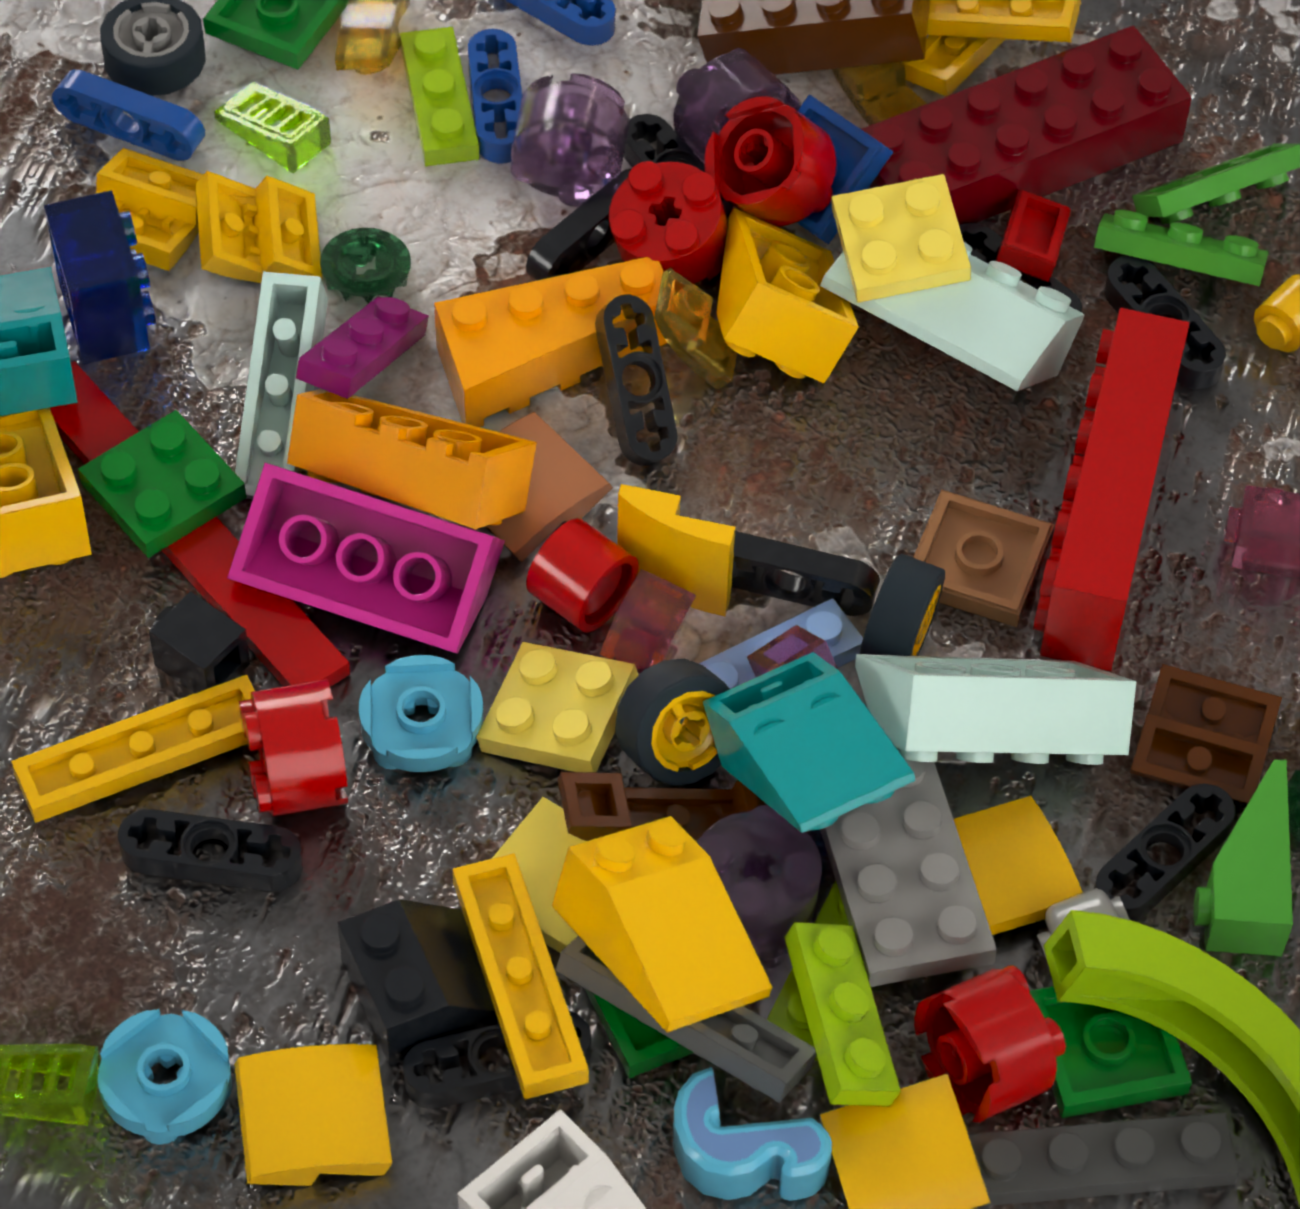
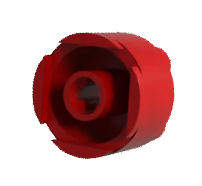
M769 96L747 99L735 105L725 115L729 120L719 134L713 131L705 151V172L713 177L719 194L741 211L772 225L786 226L804 219L812 212H820L829 205L833 194L831 186L836 171V153L833 143L825 130L790 105Z
M644 161L635 165L630 170L628 178L614 194L609 209L610 228L622 261L625 262L649 257L653 261H659L672 294L691 291V285L706 277L710 281L722 270L728 228L726 213L713 177L697 167L681 162L654 163L652 161Z
M327 679L251 692V699L239 701L244 737L247 738L249 750H258L260 760L248 762L254 799L257 798L259 812L270 811L272 817L348 804V796L344 790V787H348L341 735L337 717H329L327 700H332L333 697Z
M1014 965L986 971L925 998L918 1004L915 1011V1035L918 1036L926 1032L931 1052L921 1056L929 1079L948 1074L961 1115L963 1116L971 1112L975 1115L972 1122L980 1123L1048 1091L1053 1086L1057 1071L1056 1058L1065 1053V1039L1058 1024L1051 1018H1044L1035 1000L1030 995L1025 976Z

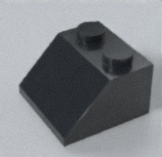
M398 899L337 922L343 965L389 1066L403 1062L409 1050L421 1042L499 1024L461 909Z

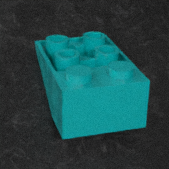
M46 267L0 275V416L78 403L52 268Z
M814 652L703 701L721 766L801 833L808 830L826 828L836 822L840 815L864 804L882 802L890 798L895 790L916 781L913 770L843 674Z

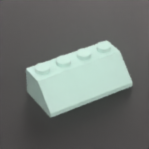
M965 242L964 245L971 265L970 281L857 303L844 252H842L826 272L820 284L821 287L1015 391L1058 376L1085 314L1069 306L1071 299L1063 293L1048 287H1039L1037 290L1020 281L1022 274L1015 268L998 261H990L988 264L970 255L973 249Z
M856 654L855 668L867 708L894 746L900 749V754L906 760L935 762L938 759V752H956L955 758L959 760L991 763L994 760V753H1011V759L1015 761L1046 764L1049 762V754H1066V760L1070 762L1100 765L1103 764L1104 755H1129L1136 681L1068 660Z

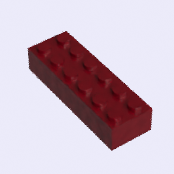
M1132 25L862 128L861 130L893 151L868 189L944 174L958 224L978 223L1011 210L1019 190L1044 197L1183 142L1192 96L1136 27Z

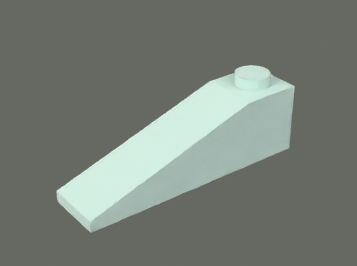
M265 271L262 274L235 468L236 475L245 483L246 499H253L264 463L298 473V467L287 464L297 394L312 391L315 386L296 379L299 357L323 340L328 298L322 279L319 276Z

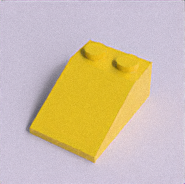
M733 208L728 217L716 312L725 343L732 350L743 356L754 357L757 354L775 362L780 370L791 377L803 379L805 376H808L825 384L859 328L850 302L820 286L824 275L835 262L832 252L746 212Z
M50 408L0 416V578L7 577L14 572L45 565H61L75 558L92 555L82 497Z
M672 816L568 847L552 907L666 1032L770 996L772 985L710 856Z

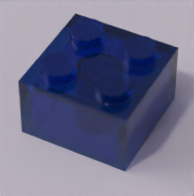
M112 190L44 205L57 280L82 365L149 350L147 326L156 324V318L149 291L141 292V289L151 286L143 253L137 254L135 248L130 249V246L137 245L136 233L130 212L119 213Z

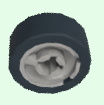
M125 0L106 14L100 27L104 66L113 82L151 96L168 95L187 87L200 75L206 62L201 18L191 5L182 0Z

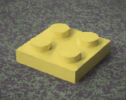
M944 174L832 196V211L857 303L971 280V265Z
M522 642L476 737L481 752L573 772L596 773L616 731L618 705L627 687L638 677L635 664Z

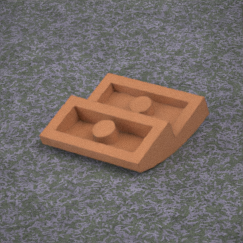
M535 412L518 419L499 431L500 433L537 442L526 510L503 519L500 525L485 526L495 537L505 541L504 546L521 563L562 522L566 523L575 518L582 519L613 488L604 477Z

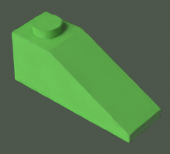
M1274 759L1215 859L1207 886L1196 888L1193 918L1194 925L1204 926L1205 951L1281 957L1283 955L1293 925L1287 760Z

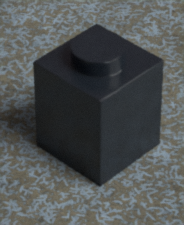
M191 591L174 607L170 606L164 609L157 616L152 628L149 630L154 665L193 693L233 680L250 665L246 629Z

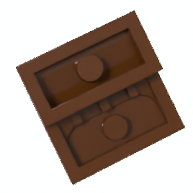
M1162 664L1130 773L1184 789L1196 784H1212L1226 791L1234 803L1247 806L1258 787L1282 697Z

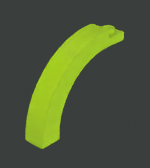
M1071 910L1043 945L1058 1002L1095 1005L1137 1017L1165 1030L1208 1059L1240 1090L1268 1128L1286 1163L1300 1207V1029L1258 988L1230 967L1199 948L1166 932L1135 921L1101 913Z

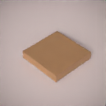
M941 489L913 558L945 570V580L939 603L1017 627L1052 539L1055 524Z

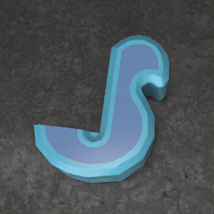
M712 1067L693 1073L678 1091L674 1105L673 1150L683 1177L703 1195L725 1200L747 1197L765 1185L770 1179H777L780 1181V1197L793 1201L815 1195L824 1186L829 1174L832 1140L825 1128L814 1119L802 1118L721 1127Z

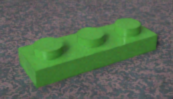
M1272 144L1134 194L1132 197L1136 212L1147 217H1159L1161 224H1169L1193 216L1192 207L1208 201V205L1213 207L1236 201L1241 198L1239 189L1255 184L1256 189H1264L1282 184L1289 180L1287 172L1300 168V144Z
M1116 210L1114 215L1104 213L1099 223L1094 248L1260 287L1269 251L1258 249L1259 244L1252 239L1229 235L1225 237V241L1205 237L1202 236V229L1185 223H1171L1169 228L1147 223V216L1130 210Z

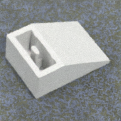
M561 1109L457 1193L458 1209H646L608 1156Z

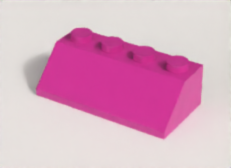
M264 463L227 578L458 654L487 598L505 541L476 530Z

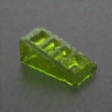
M251 82L214 111L215 120L292 174L331 144L330 120L327 116L308 105L254 82ZM253 102L256 104L254 107H252L250 110H248L245 114L241 113L244 109H246L248 106H250ZM264 111L268 112V114L261 120L255 119ZM278 120L281 121L276 127L271 126ZM290 129L294 130L291 134L286 133Z
M81 1044L0 1045V1115L88 1126L98 1086V1069L101 1063L98 1047ZM11 1069L21 1071L16 1090H6ZM35 1072L45 1073L42 1090H31ZM60 1075L70 1076L67 1090H56Z

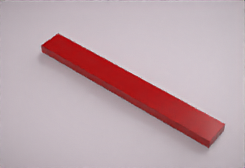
M73 361L71 362L78 403L50 407L60 438L86 464L139 431L82 368ZM217 517L161 550L211 606L246 629L248 648L282 686L327 679L331 687L350 675L349 661L292 599L227 578L239 541Z

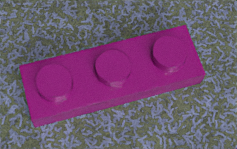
M378 296L299 357L296 379L348 399L425 336L429 315L411 309L403 300Z

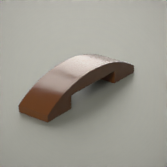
M561 772L557 779L567 832L585 841L672 816L707 854L728 853L781 844L806 837L810 831L801 833L739 780L736 781L732 789L624 787L621 773Z

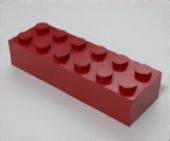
M1120 308L1115 330L1103 328L1096 363L1106 365V367L1096 365L1095 371L1091 376L1085 408L1094 409L1095 411L1085 409L1084 416L1080 421L1074 453L1076 454H1074L1073 462L1069 467L1063 493L1064 500L1061 511L1058 512L1051 543L1052 549L1050 557L1046 562L1039 593L1040 598L1033 630L1044 632L1040 656L1057 660L1076 661L1110 672L1112 670L1190 322Z

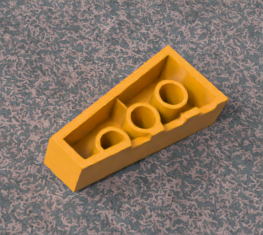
M644 257L435 302L436 347L462 423L482 427L484 426V418L504 409L509 414L529 406L531 397L555 386L560 391L580 383V376L600 366L603 367L595 321L599 311L617 296L628 294L644 300L653 313L659 346L671 342L673 295L660 262ZM621 310V314L612 320L614 328H624L628 341V346L618 352L619 358L632 352H643L641 346L633 350L630 349L628 333L636 328L637 324L635 319H625L623 310Z
M320 388L297 394L287 464L307 470V476L324 482H341L358 488L364 493L381 496L476 530L487 525H500L503 519L525 512L537 442L356 395L346 399Z

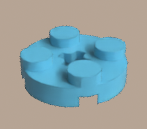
M412 655L396 659L385 666V674L378 677L372 685L370 679L362 690L359 700V719L362 737L373 751L374 760L385 769L432 772L447 767L461 766L472 756V747L477 742L476 737L484 722L481 690L471 676L469 681L463 674L455 671V663L445 658L432 655ZM421 704L428 706L429 713L437 714L434 718L425 722H416L406 717V715L414 714L415 706Z
M160 1009L138 1013L122 1022L110 1033L100 1053L101 1063L97 1076L99 1092L105 1109L121 1127L134 1134L143 1135L147 1141L153 1144H168L178 1136L194 1132L207 1124L221 1110L233 1089L230 1059L225 1039L210 1021L194 1012L181 1010L182 1016L176 1014L161 1015ZM157 1063H160L165 1068L172 1067L176 1063L181 1066L176 1073L177 1079L168 1084L153 1083L154 1076L151 1068Z

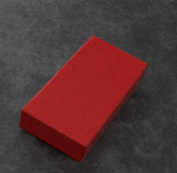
M1019 190L1009 215L996 261L1049 282L1057 262L1071 209L1030 192Z

